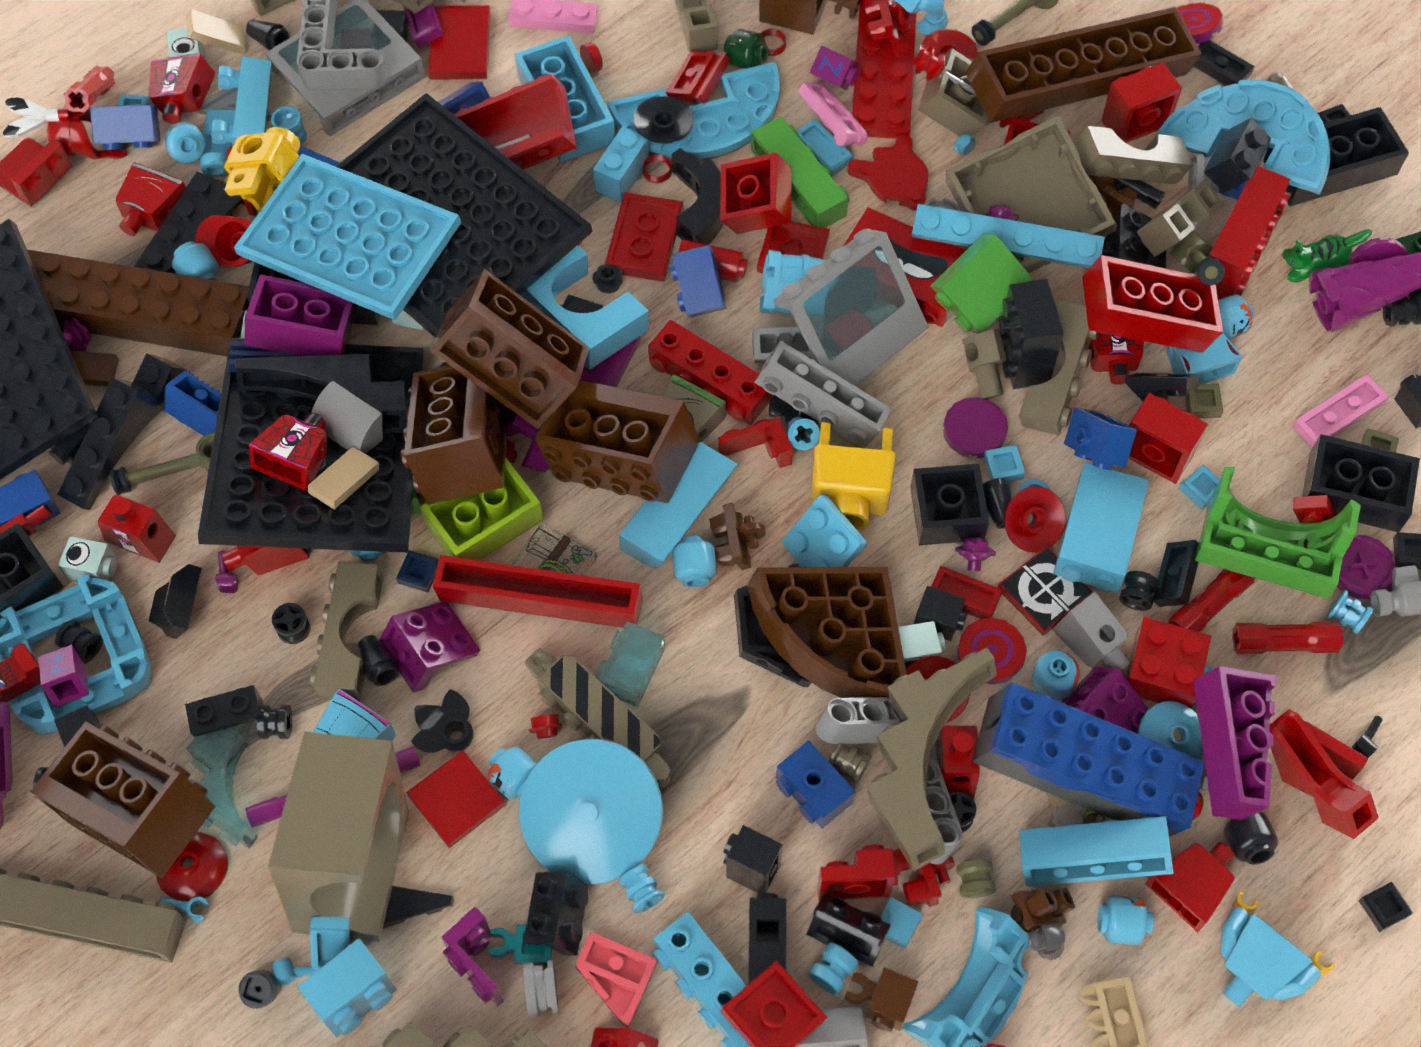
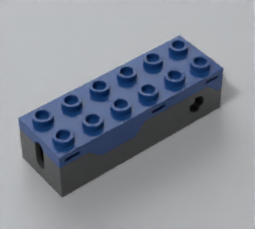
M1013 682L988 698L972 759L973 763L1113 820L1121 821L1140 819L1146 816H1166L1169 837L1191 828L1192 821L1200 815L1204 806L1203 796L1199 792L1204 761Z

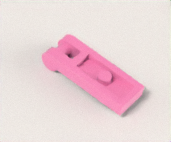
M803 82L798 91L799 94L805 99L806 105L814 110L822 119L823 125L834 133L835 143L838 146H848L850 144L853 146L864 145L867 140L865 129L824 83Z

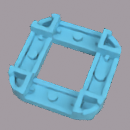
M90 575L77 577L79 584L21 610L15 611L10 606L0 613L2 616L0 619V662L13 655L11 650L22 643L34 655L31 644L56 634L66 622L75 620L81 623L92 617L96 621L111 659L112 668L87 678L88 696L55 707L41 684L11 700L12 705L10 707L28 728L34 730L39 735L58 732L54 721L57 718L87 705L97 715L134 698L151 684V659L129 605L114 582L111 583L105 579L92 578Z

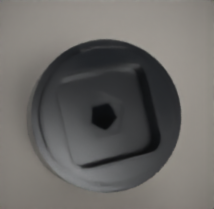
M264 969L254 970L246 974L239 983L238 992L240 999L250 1008H263L275 1000L279 989L278 982L271 972Z

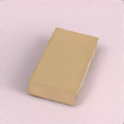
M192 9L186 15L189 38L239 54H243L247 49L244 26Z
M352 447L308 485V493L335 510L379 471V462L357 448Z

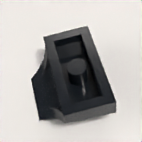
M191 564L186 565L174 573L167 584L155 591L148 621L161 628L168 637L177 639L188 629L201 567Z

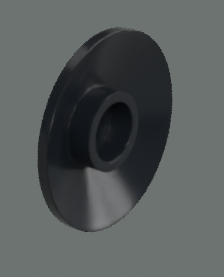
M654 97L644 101L637 107L634 113V126L642 137L651 142L661 144L673 143L689 134L693 127V114L684 102L676 98Z

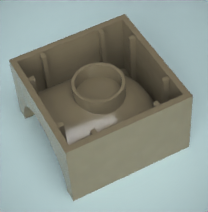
M304 732L268 864L293 933L310 935L311 916L349 918V939L357 940L360 938V940L380 942L409 814L392 740Z

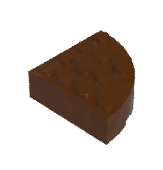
M769 567L756 569L747 585L753 611L764 634L773 647L797 673L820 689L840 698L890 697L887 687L892 685L899 677L907 674L888 567Z

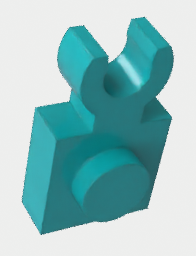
M517 924L516 935L509 934L503 928L491 929L490 934L493 938L504 939L502 947L497 949L489 948V955L496 959H501L509 953H514V964L533 963L534 965L548 966L547 961L552 960L553 949L547 946H529L525 944L526 925Z

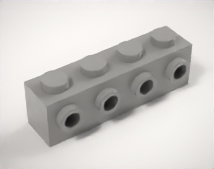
M782 341L779 342L767 358L754 382L768 393L776 395L789 403L794 409L807 414L820 424L821 422L831 423V430L861 448H866L878 435L891 410L884 403Z

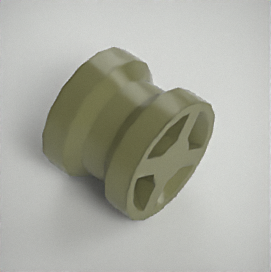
M982 859L970 860L957 865V874L962 878V884L959 888L960 896L979 898L996 892V885L990 876L993 871L991 861Z

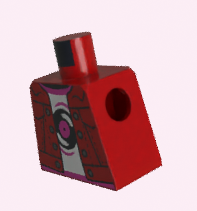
M201 54L151 61L149 98L161 111L162 119L169 124H176L180 122L182 113L199 111L213 81L215 71Z
M1099 332L1098 338L1096 340L1092 339L1089 349L1092 350L1090 359L1092 370L1095 372H1109L1111 383L1117 385L1124 384L1125 377L1129 376V371H1135L1139 367L1143 356L1144 341Z
M310 413L304 421L290 415L281 416L248 445L251 468L308 491V485L314 480L327 454L326 432L323 430L325 427L324 419L316 413Z
M120 495L112 496L98 519V525L105 542L158 563L161 562L176 537L175 533L156 510Z

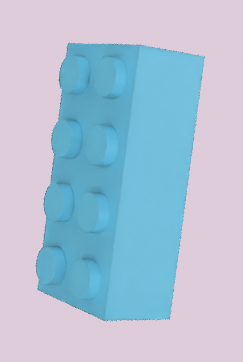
M569 35L514 54L517 76L521 85L534 81L540 76L553 74L566 88L577 148L559 155L558 158L561 163L610 145L615 138L614 120Z

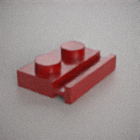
M690 51L667 89V96L682 102L694 103L696 100H700L701 103L705 104L730 62L727 54L722 53L720 56L716 55L715 52Z

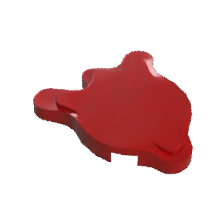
M902 135L897 138L892 147L874 148L872 156L875 161L853 159L848 163L847 173L852 177L865 181L871 191L883 202L886 203L887 199L899 201L900 206H905L913 211H917L918 204L923 205L926 202L925 191L929 173L924 162L913 152V140L911 137Z

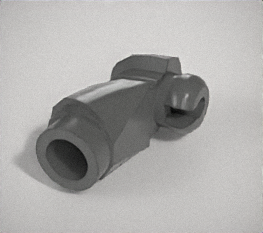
M1049 924L1040 925L1041 930H1033L1028 934V939L1031 940V949L1037 951L1042 958L1054 960L1061 956L1064 950L1065 934L1060 927Z

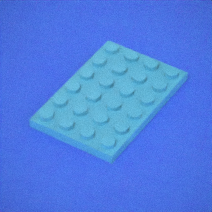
M301 154L237 242L234 249L237 255L396 320L462 222L458 214Z

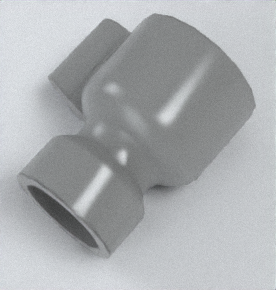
M1415 565L1393 568L1391 592L1386 589L1373 590L1371 592L1370 604L1371 608L1374 609L1373 614L1376 617L1391 615L1393 611L1402 617L1421 614V581H1419L1418 570Z

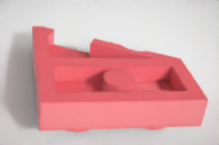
M590 931L575 967L621 1024L626 1028H630L658 961L655 958Z

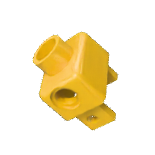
M281 127L269 128L265 133L239 136L224 164L225 170L230 175L224 189L229 196L240 195L242 199L249 200L260 212L300 157L298 155L300 149L299 138L291 131Z
M821 422L819 445L814 447L812 504L818 496L827 495L856 530L863 529L868 526L870 515L881 516L888 511L896 462V453L892 451L893 428H883L881 448L878 450L829 445L831 423Z

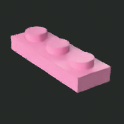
M512 0L508 17L509 26L594 34L598 7L594 3L560 0Z
M1366 374L1295 420L1292 427L1313 448L1320 434L1331 437L1336 436L1386 403L1389 396Z

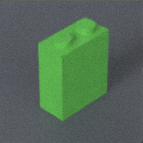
M984 233L931 287L937 293L934 296L937 302L946 310L950 308L957 316L954 320L962 330L967 333L969 331L980 333L984 332L1003 313V298H1007L1009 284L1035 280L996 234Z

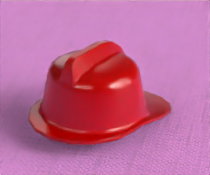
M215 215L210 216L200 224L195 235V243L205 244L219 265L238 267L252 262L237 255L234 249L237 242L250 226L249 220L239 217Z

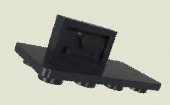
M1126 204L1117 208L1116 230L1105 237L1102 255L1166 269V250L1154 257L1150 250L1145 247L1137 233L1139 229L1153 218Z

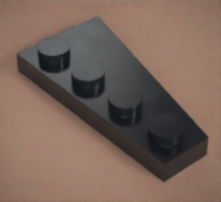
M196 171L134 267L174 274L175 270L172 267V261L175 257V250L187 242H195L198 227L210 216L224 215L233 217L232 212L240 204L245 205L240 195L229 196L224 190L227 183Z

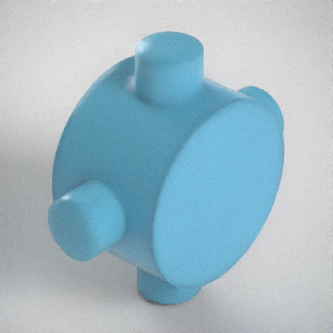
M964 134L956 141L954 150L956 152L959 151V153L965 156L973 150L976 141L974 138H971V134Z

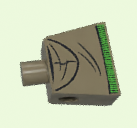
M675 374L672 375L662 397L685 402L700 442H703L725 419L726 402Z

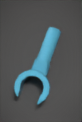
M161 897L159 901L176 906L177 910L188 913L189 918L198 923L202 922L204 917L193 914V908L197 905L209 907L208 902L202 897L192 898L189 902Z
M290 958L280 959L272 964L274 976L281 985L290 984L297 978L312 975L318 970L311 968V966L293 968Z

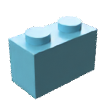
M622 126L593 168L595 192L622 202L624 192L628 193L643 171V162L650 156L649 140L642 137L639 133Z

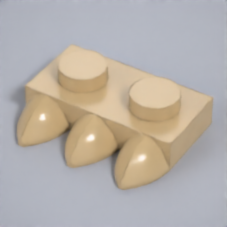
M1130 977L1095 982L1087 985L1079 992L1076 997L1079 1001L1087 1005L1097 1006V1009L1089 1013L1084 1019L1083 1025L1104 1034L1095 1039L1090 1047H1148Z

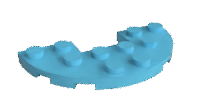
M776 61L722 74L720 84L726 98L690 106L689 108L693 114V127L689 134L673 143L661 144L649 141V151L671 158V154L681 148L688 155H693L697 160L731 153L751 142V131L769 123L778 104L780 79ZM660 89L607 102L614 123L619 129L623 126L637 132L634 126V113L637 107L648 99L667 96L665 90Z
M1239 80V84L1225 87L1217 85L1197 94L1198 98L1187 104L1184 108L1181 106L1177 108L1155 135V137L1158 134L1179 136L1182 138L1188 152L1204 154V157H1210L1225 131L1252 118L1271 138L1267 147H1271L1273 150L1263 168L1290 178L1289 185L1319 195L1329 171L1330 144L1325 126L1319 114L1309 104L1308 100L1298 92L1270 81Z

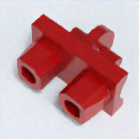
M891 0L863 1L869 20L882 16L881 19L868 23L873 41L889 37L892 45L899 43L900 38L896 21L899 24H905L913 13L907 12L899 3L891 2Z
M899 848L894 850L893 853L900 854L901 872L912 869ZM949 856L942 864H932L929 862L915 870L918 879L905 882L902 886L908 905L927 902L928 907L939 904L938 899L942 897V893L935 875L938 876L941 885L951 882L947 871L955 866L953 857Z

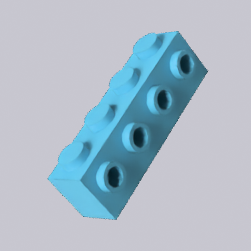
M1146 816L1132 820H1107L1090 824L1073 823L1067 826L1034 827L1032 829L1019 830L1021 862L1026 887L1174 874L1166 816Z
M687 912L653 938L656 950L652 954L665 971L671 968L677 976L678 980L675 981V984L687 1000L693 997L701 1009L697 1012L710 1030L716 1027L722 1034L724 1039L720 1042L723 1047H750L720 1012L721 1008L747 985L691 914Z

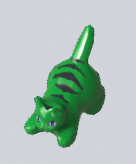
M1367 229L1346 238L1340 235H1328L1320 241L1306 246L1301 244L1299 240H1296V245L1293 248L1285 249L1282 253L1286 263L1294 268L1288 273V280L1299 283L1309 278L1312 272L1348 265L1352 248L1365 242L1372 235V231Z

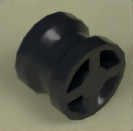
M1143 571L1127 572L1124 579L1126 588L1121 590L1120 602L1134 610L1146 611L1151 609L1154 602L1152 593L1157 590L1158 579Z
M285 603L274 611L272 624L279 638L284 643L298 644L308 637L310 623L301 606L295 603Z
M260 705L261 718L257 720L259 739H268L270 736L289 739L292 731L291 706L281 705L279 708H272L270 705Z
M960 791L952 792L949 795L962 833H964L972 826L977 811L976 803L966 793Z

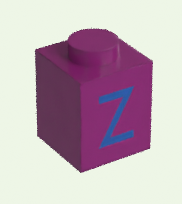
M821 45L809 73L847 91L849 85L852 86L858 77L859 69L857 67L859 63Z
M72 645L38 657L41 686L55 707L89 695L86 667Z

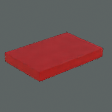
M435 6L443 35L430 42L429 79H487L490 6Z
M624 192L605 264L617 266L622 271V275L664 282L677 235L676 217L683 211V202Z

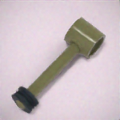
M1019 0L988 22L983 19L972 26V35L977 43L985 46L995 39V31L1033 4L1041 9H1050L1056 6L1059 0Z
M1194 231L1183 238L1170 252L1192 273L1196 271L1198 278L1206 285L1218 284L1225 275L1223 264L1216 258L1208 257L1213 247Z
M215 433L207 434L198 441L196 454L127 472L125 467H120L116 471L114 469L110 470V484L115 493L120 495L122 492L125 493V491L127 493L131 492L132 484L202 466L208 472Z

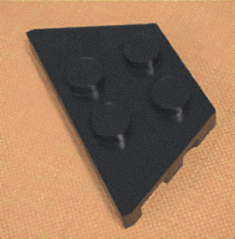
M799 563L791 564L788 567H799ZM747 585L737 589L734 594L739 657L802 687H809L812 682L797 673L778 654L764 634L753 611Z

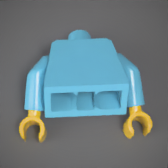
M1244 892L1238 893L1232 905L1233 909L1222 927L1220 953L1226 960L1224 966L1236 975L1224 989L1223 993L1235 1004L1241 1007L1253 991L1257 992L1267 1001L1271 997L1282 1001L1305 994L1320 977L1334 969V963L1329 964L1325 968L1319 964L1318 957L1323 954V951H1318L1311 957H1308L1254 914L1259 903L1257 899H1255L1252 906H1246L1241 901Z

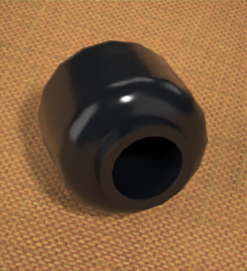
M1258 812L1243 820L1231 819L1224 828L1225 838L1238 860L1248 862L1251 865H1257L1273 857L1274 851L1278 846V836L1269 818L1263 812Z

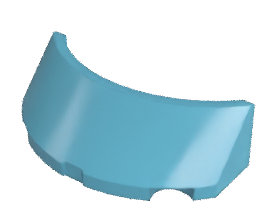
M979 905L976 910V927L972 949L957 983L934 1009L916 1020L905 1022L902 1030L928 1047H983L988 1044L1004 1027L1006 1020L1015 1009L1021 996L1027 971L1022 969L1023 953L1029 948L1028 934L1008 914Z

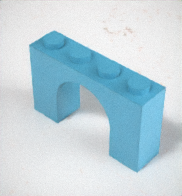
M577 245L520 296L590 347L585 365L592 369L649 331V310L629 292H626L602 309L591 313H575L562 308L555 301L558 294L588 275V255Z

